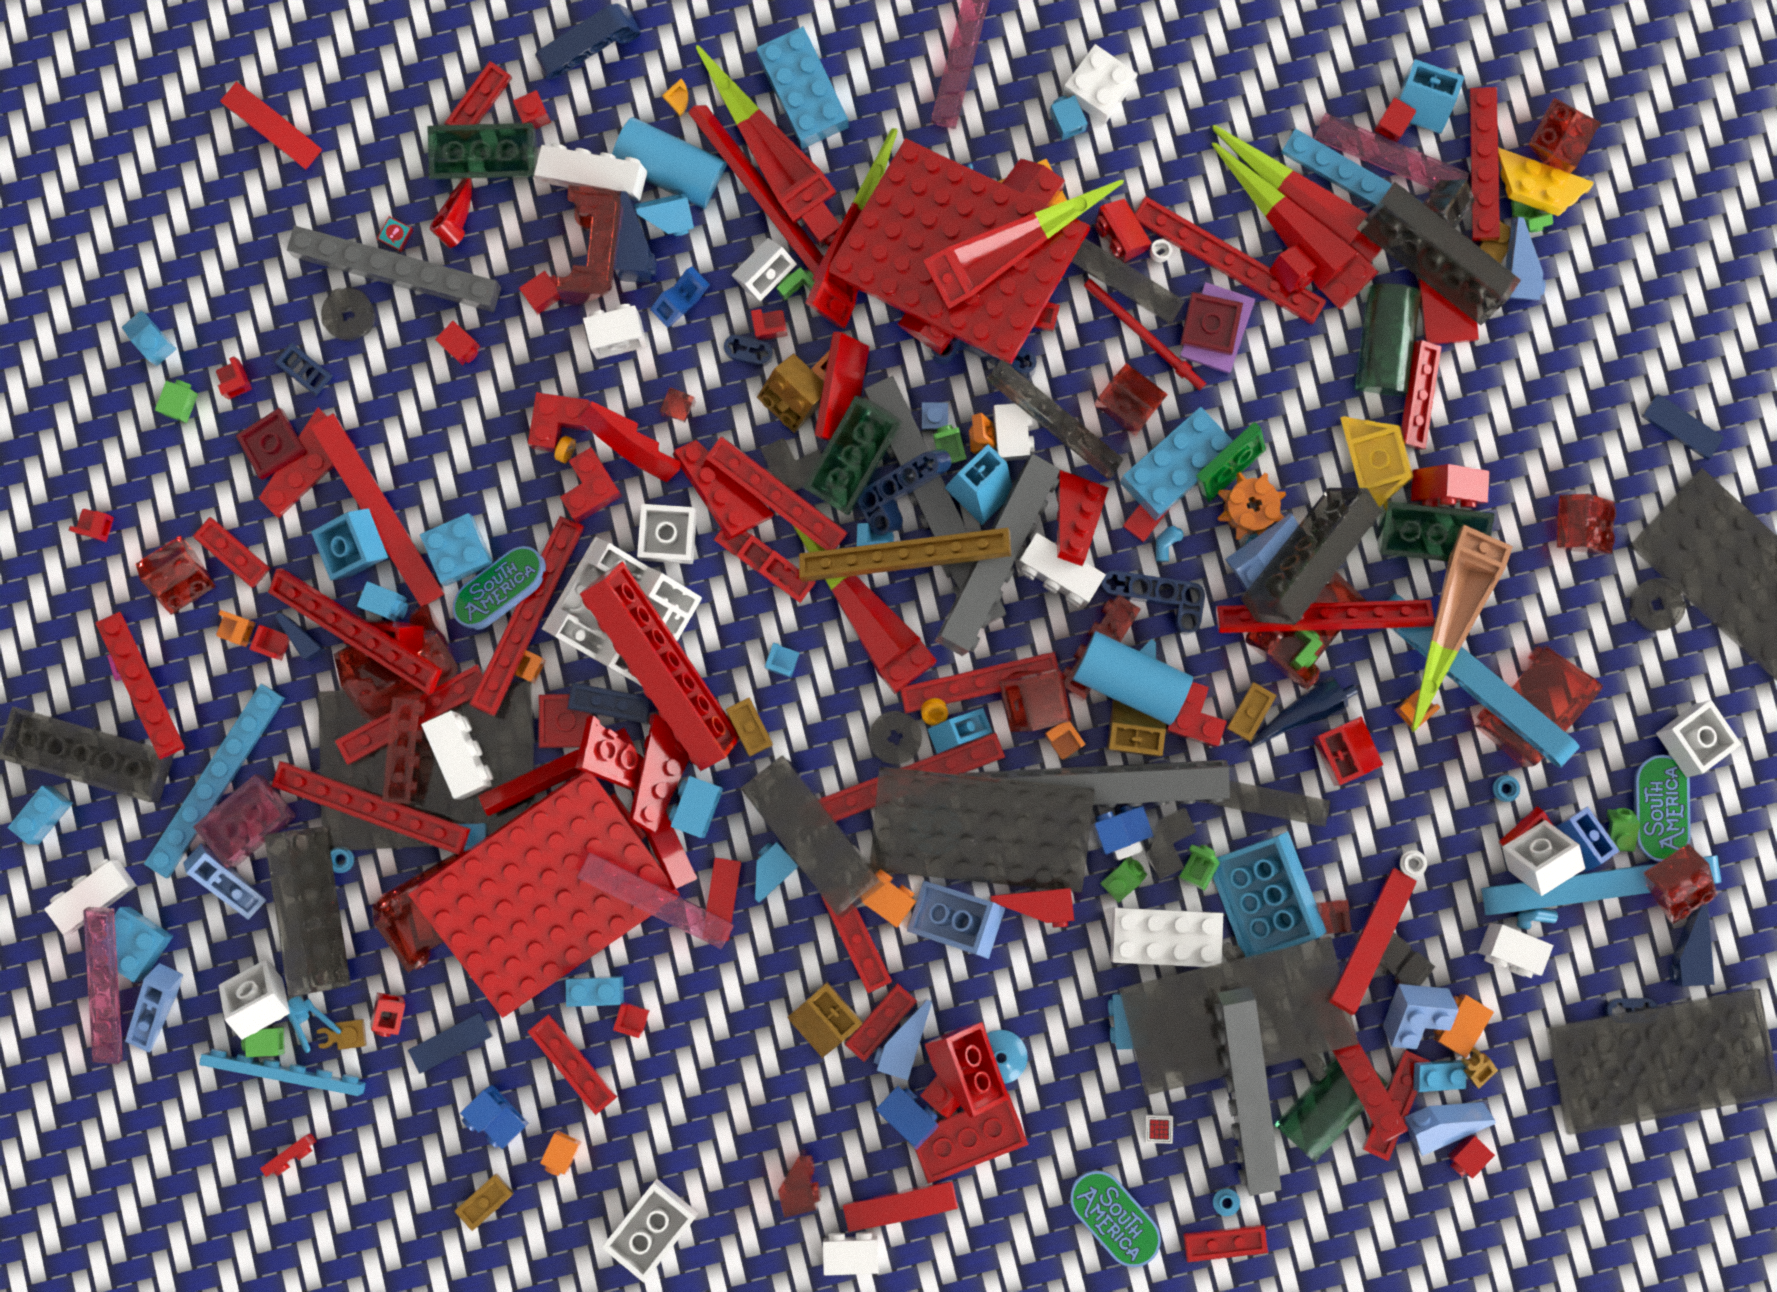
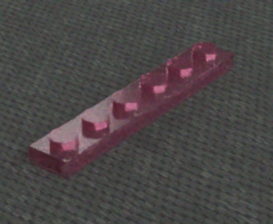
M962 0L931 118V123L952 129L957 127L990 0Z
M1327 113L1323 115L1314 139L1457 200L1460 198L1470 174Z
M589 852L577 874L578 879L720 949L724 946L734 927L733 923Z
M87 907L83 910L92 1062L119 1064L123 1060L114 909Z

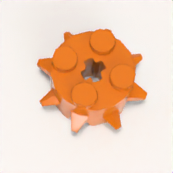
M1239 472L1237 473V484L1232 490H1219L1218 495L1225 501L1224 512L1218 517V521H1228L1230 526L1236 529L1237 540H1240L1245 534L1257 533L1260 535L1273 522L1277 523L1284 518L1280 513V500L1286 496V492H1277L1275 487L1269 483L1268 474L1265 472L1260 478L1246 479ZM1250 501L1252 503H1256V512L1253 508H1247V505L1250 503Z

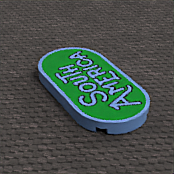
M527 546L516 547L507 552L458 591L453 602V615L455 619L468 629L475 628L478 630L491 625L541 585L543 571H546L544 558L535 549Z
M1668 755L1649 757L1637 768L1634 774V812L1640 822L1636 845L1646 857L1657 862H1669L1681 857L1686 852L1691 839L1690 779L1685 777L1675 760Z
M1099 1170L1087 1171L1075 1180L1070 1194L1072 1209L1117 1262L1128 1267H1140L1152 1261L1160 1248L1161 1237L1159 1229L1122 1184L1112 1174Z

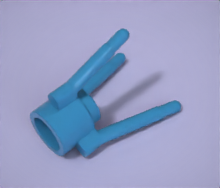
M297 996L287 1001L290 1014L286 1016L293 1025L305 1053L310 1051V1047L300 1024L309 1018V1011L337 1034L341 1033V1030L330 1019L314 1007L310 999L303 1001L300 996Z

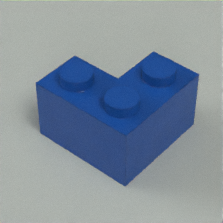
M1127 805L1120 808V814L1113 816L1111 811L1095 817L1096 822L1090 825L1101 854L1114 852L1154 836L1143 806L1136 808Z
M493 1085L484 1089L460 1112L464 1117L462 1119L464 1125L471 1131L476 1130L478 1133L484 1130L487 1133L485 1138L495 1148L498 1146L501 1149L505 1148L529 1124Z

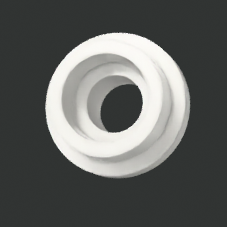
M1416 850L1405 852L1400 859L1402 872L1409 877L1422 875L1427 868L1426 857ZM1412 858L1417 861V866L1414 869L1410 868L1408 864Z

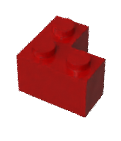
M536 392L528 445L534 450L555 453L556 446L561 439L562 427L588 431L589 428L578 417L590 401Z
M592 447L569 460L582 484L560 498L576 523H580L622 497V494Z
M1451 464L1412 470L1411 501L1422 503V507L1437 508L1438 503L1440 505H1456V503H1459L1460 508L1474 509L1477 504L1488 503L1489 471Z
M1192 682L1187 697L1174 722L1171 725L1166 724L1167 733L1214 748L1219 746L1226 720L1201 713L1209 687Z

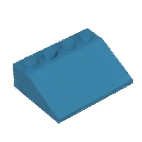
M1288 831L1216 857L1220 864L1213 875V879L1245 962L1317 939L1327 932Z

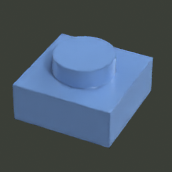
M922 403V430H937L939 427L948 425V403Z

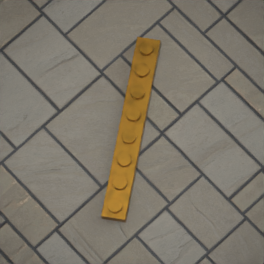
M1000 528L800 553L799 578L802 582L1011 557L1009 528Z

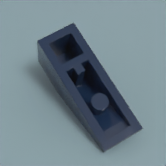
M1708 903L1693 904L1672 956L1669 975L1670 979L1674 981L1675 986L1715 985Z

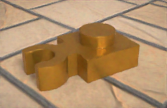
M364 1019L335 1023L341 1030L340 1034H337L329 1027L317 1030V1034L326 1033L328 1035L326 1043L318 1044L319 1048L322 1049L331 1047L335 1042H337L338 1050L367 1046Z
M1473 1047L1471 1049L1473 1056L1469 1060L1463 1057L1461 1062L1467 1067L1464 1070L1471 1083L1479 1089L1498 1070L1488 1056Z

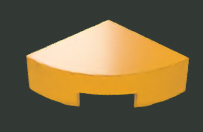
M682 79L662 95V98L679 116L685 112L689 100L688 91Z

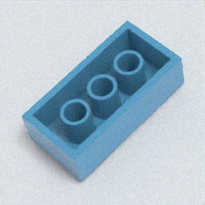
M804 26L756 48L759 62L801 149L849 128L848 117Z
M1200 407L1126 472L1120 484L1156 521L1198 484L1196 475L1230 445L1233 440Z

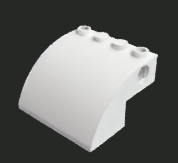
M594 537L542 629L641 685L638 679L630 673L623 657L615 651L608 635L599 628L597 619L591 610L584 606L580 593L590 583L623 561L676 641H678L702 597L663 573L644 565L612 544Z

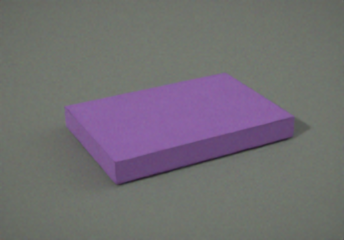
M1205 282L1201 294L1243 303L1233 354L1227 355L1184 345L1180 358L1230 374L1255 299Z

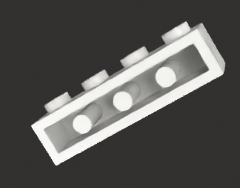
M552 143L551 146H541L534 175L545 184L621 198V191H627L630 200L640 201L647 170L635 158L625 157V160L616 159L614 155L602 152L600 155H594L583 148H576L573 151L567 150L563 145Z

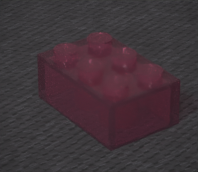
M255 774L195 824L193 828L226 868H236L297 815L264 775Z

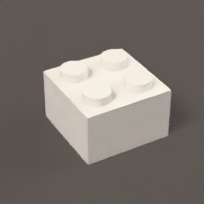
M1095 44L1065 84L1063 96L1067 95L1069 98L1075 95L1080 107L1105 125L1134 86L1138 74Z
M622 304L616 306L614 311L605 313L604 310H598L589 313V317L583 318L590 349L596 359L648 347L641 317L635 305Z
M641 504L637 554L640 561L693 564L697 520L695 507Z
M1712 700L1692 705L1656 733L1685 777L1705 773L1741 745Z
M1546 820L1502 847L1508 871L1541 896L1585 869L1580 845Z
M1489 923L1478 953L1484 955V961L1505 968L1509 965L1511 966L1510 972L1532 978L1533 974L1542 976L1554 945L1503 924Z
M267 959L219 985L224 1019L241 1040L290 1014L283 979Z

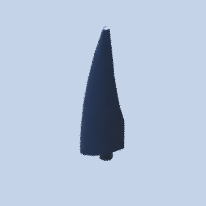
M1332 676L1327 678L1279 713L1249 746L1252 749L1285 732L1326 719L1349 706L1348 699L1358 694L1356 687L1352 684L1342 690Z

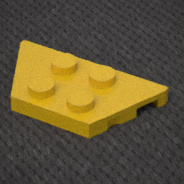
M1498 148V161H1500L1502 167L1500 175L1502 181L1506 184L1505 190L1509 199L1560 216L1566 211L1568 206L1576 203L1579 197L1584 193L1587 194L1593 186V181Z
M1343 416L1340 419L1366 515H1372L1413 478L1400 426Z

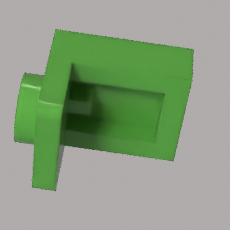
M1514 200L1511 201L1513 218L1524 217L1530 233L1542 231L1544 226L1553 224L1551 213Z
M800 267L792 275L788 273L778 283L777 292L786 301L804 284L811 291L814 285L812 279L814 275L809 270L805 273Z
M951 424L937 428L938 433L933 434L936 450L944 449L951 457V464L967 460L959 427L953 428Z
M1314 630L1296 631L1294 635L1306 644L1289 663L1298 671L1303 666L1308 669L1317 659L1315 652L1323 643L1319 640L1320 637Z
M1626 808L1608 809L1607 817L1610 821L1609 837L1619 851L1635 852L1640 822L1635 812Z
M1191 844L1189 850L1192 855L1179 877L1183 881L1205 891L1220 862L1214 855L1215 851L1209 847L1201 845L1199 848Z
M1129 856L1103 879L1100 884L1119 903L1142 883L1147 873L1140 862Z

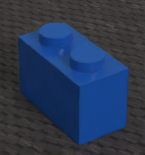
M1588 806L1555 826L1580 845L1585 866L1584 872L1603 864L1619 852L1617 846Z
M897 1086L876 1108V1111L917 1150L939 1127L935 1122L938 1116L927 1106L922 1109L915 1102L918 1097L908 1087L902 1090Z

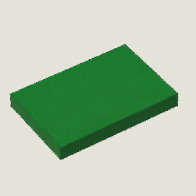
M1253 422L1196 475L1202 497L1208 502H1211L1218 495L1219 490H1224L1235 480L1237 473H1242L1266 451L1262 430L1258 424Z

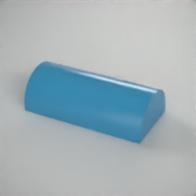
M631 117L622 128L612 152L616 159L625 160V157L638 159L647 170L646 182L673 195L685 193L688 202L703 209H706L727 166L724 159L634 117Z
M1094 631L1072 680L1171 725L1187 697L1193 676Z

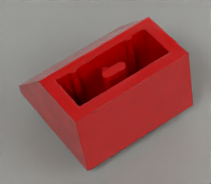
M1125 198L1099 207L1095 228L1100 237H1105L1110 244L1108 250L1114 260L1119 259L1123 265L1149 250L1151 241Z
M1362 716L1312 737L1334 786H1340L1384 765Z

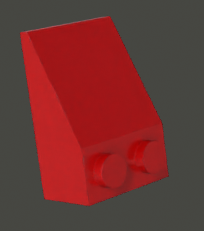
M983 1022L960 1027L925 1043L933 1070L970 1118L1010 1099Z

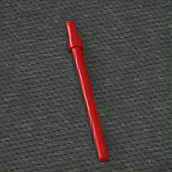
M1091 278L1084 284V287L1166 360L1181 379L1185 378L1196 389L1202 390L1207 383L1191 370L1193 367L1188 362H1182Z

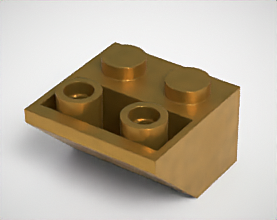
M793 353L774 368L756 398L783 425L795 433L820 407L824 381Z
M1113 699L1106 750L1162 757L1166 723Z
M828 981L787 1017L822 1058L863 1024V1021Z

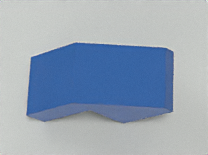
M691 266L684 271L673 287L660 294L650 310L669 328L699 301L710 284Z

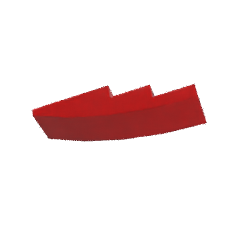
M237 81L220 100L230 111L305 170L323 150Z
M593 401L579 414L578 419L599 439L645 472L667 483L680 470V461L658 451L659 442L637 432L638 423Z
M721 529L713 539L799 603L802 602L816 583V581L802 582L799 578V569L747 531L728 540Z
M952 1181L904 1189L900 1192L879 1195L871 1199L849 1202L843 1205L848 1232L903 1222L958 1208Z

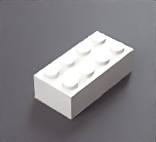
M1112 907L1110 961L1114 963L1221 968L1223 913Z

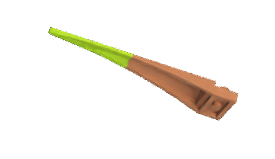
M1466 525L1460 528L1453 550L1449 556L1412 723V732L1418 729L1458 651L1502 576L1513 548L1509 544Z

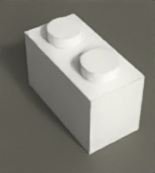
M767 238L732 276L748 294L761 301L797 264L782 246Z
M1026 403L994 405L993 416L997 453L1005 461L1028 459L1030 452L1035 451L1034 437L1028 434V426H1032L1031 410H1026Z
M857 1232L856 1237H845V1233L828 1234L829 1238L823 1239L824 1275L879 1273L878 1236H872V1232Z

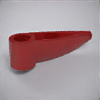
M470 174L463 177L430 225V231L448 248L456 246L465 235L463 226L469 213L472 195V176Z

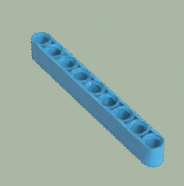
M1394 593L1388 601H1401L1405 599ZM1434 626L1391 628L1427 658ZM1461 646L1446 675L1545 758L1561 768L1580 748L1578 743Z
M1715 855L1577 874L1543 896L1524 882L1481 888L1485 915H1494L1716 884L1722 881L1718 857Z

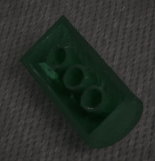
M533 123L427 126L430 180L536 177L534 173L538 161V148Z
M1388 283L1374 284L1368 287L1355 386L1356 391L1406 397V394H1408L1421 299L1420 290L1411 286Z
M855 396L803 488L844 514L850 515L901 426L902 421L876 403L863 397Z
M1385 501L1378 527V551L1383 555L1448 562L1460 528L1466 525L1491 536L1495 513Z
M1336 1058L1274 1125L1314 1163L1321 1158L1364 1110L1361 1101ZM1375 1070V1072L1377 1073V1075H1378L1379 1079L1381 1080L1383 1086L1385 1087L1388 1083H1387L1386 1080Z

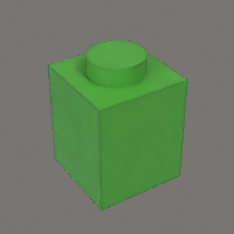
M176 380L174 384L166 381L155 411L164 416L187 423L198 394L191 390L192 385L186 382Z
M284 1027L262 1028L257 1033L242 1039L241 1046L242 1050L246 1052V1057L279 1056L285 1054Z

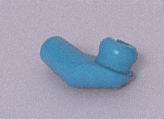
M1176 526L1167 527L1156 538V562H1169V547L1174 542L1181 541L1184 534L1181 528Z
M1542 908L1521 911L1516 917L1518 918L1516 925L1518 928L1530 929L1532 921L1555 923L1558 914L1555 910Z

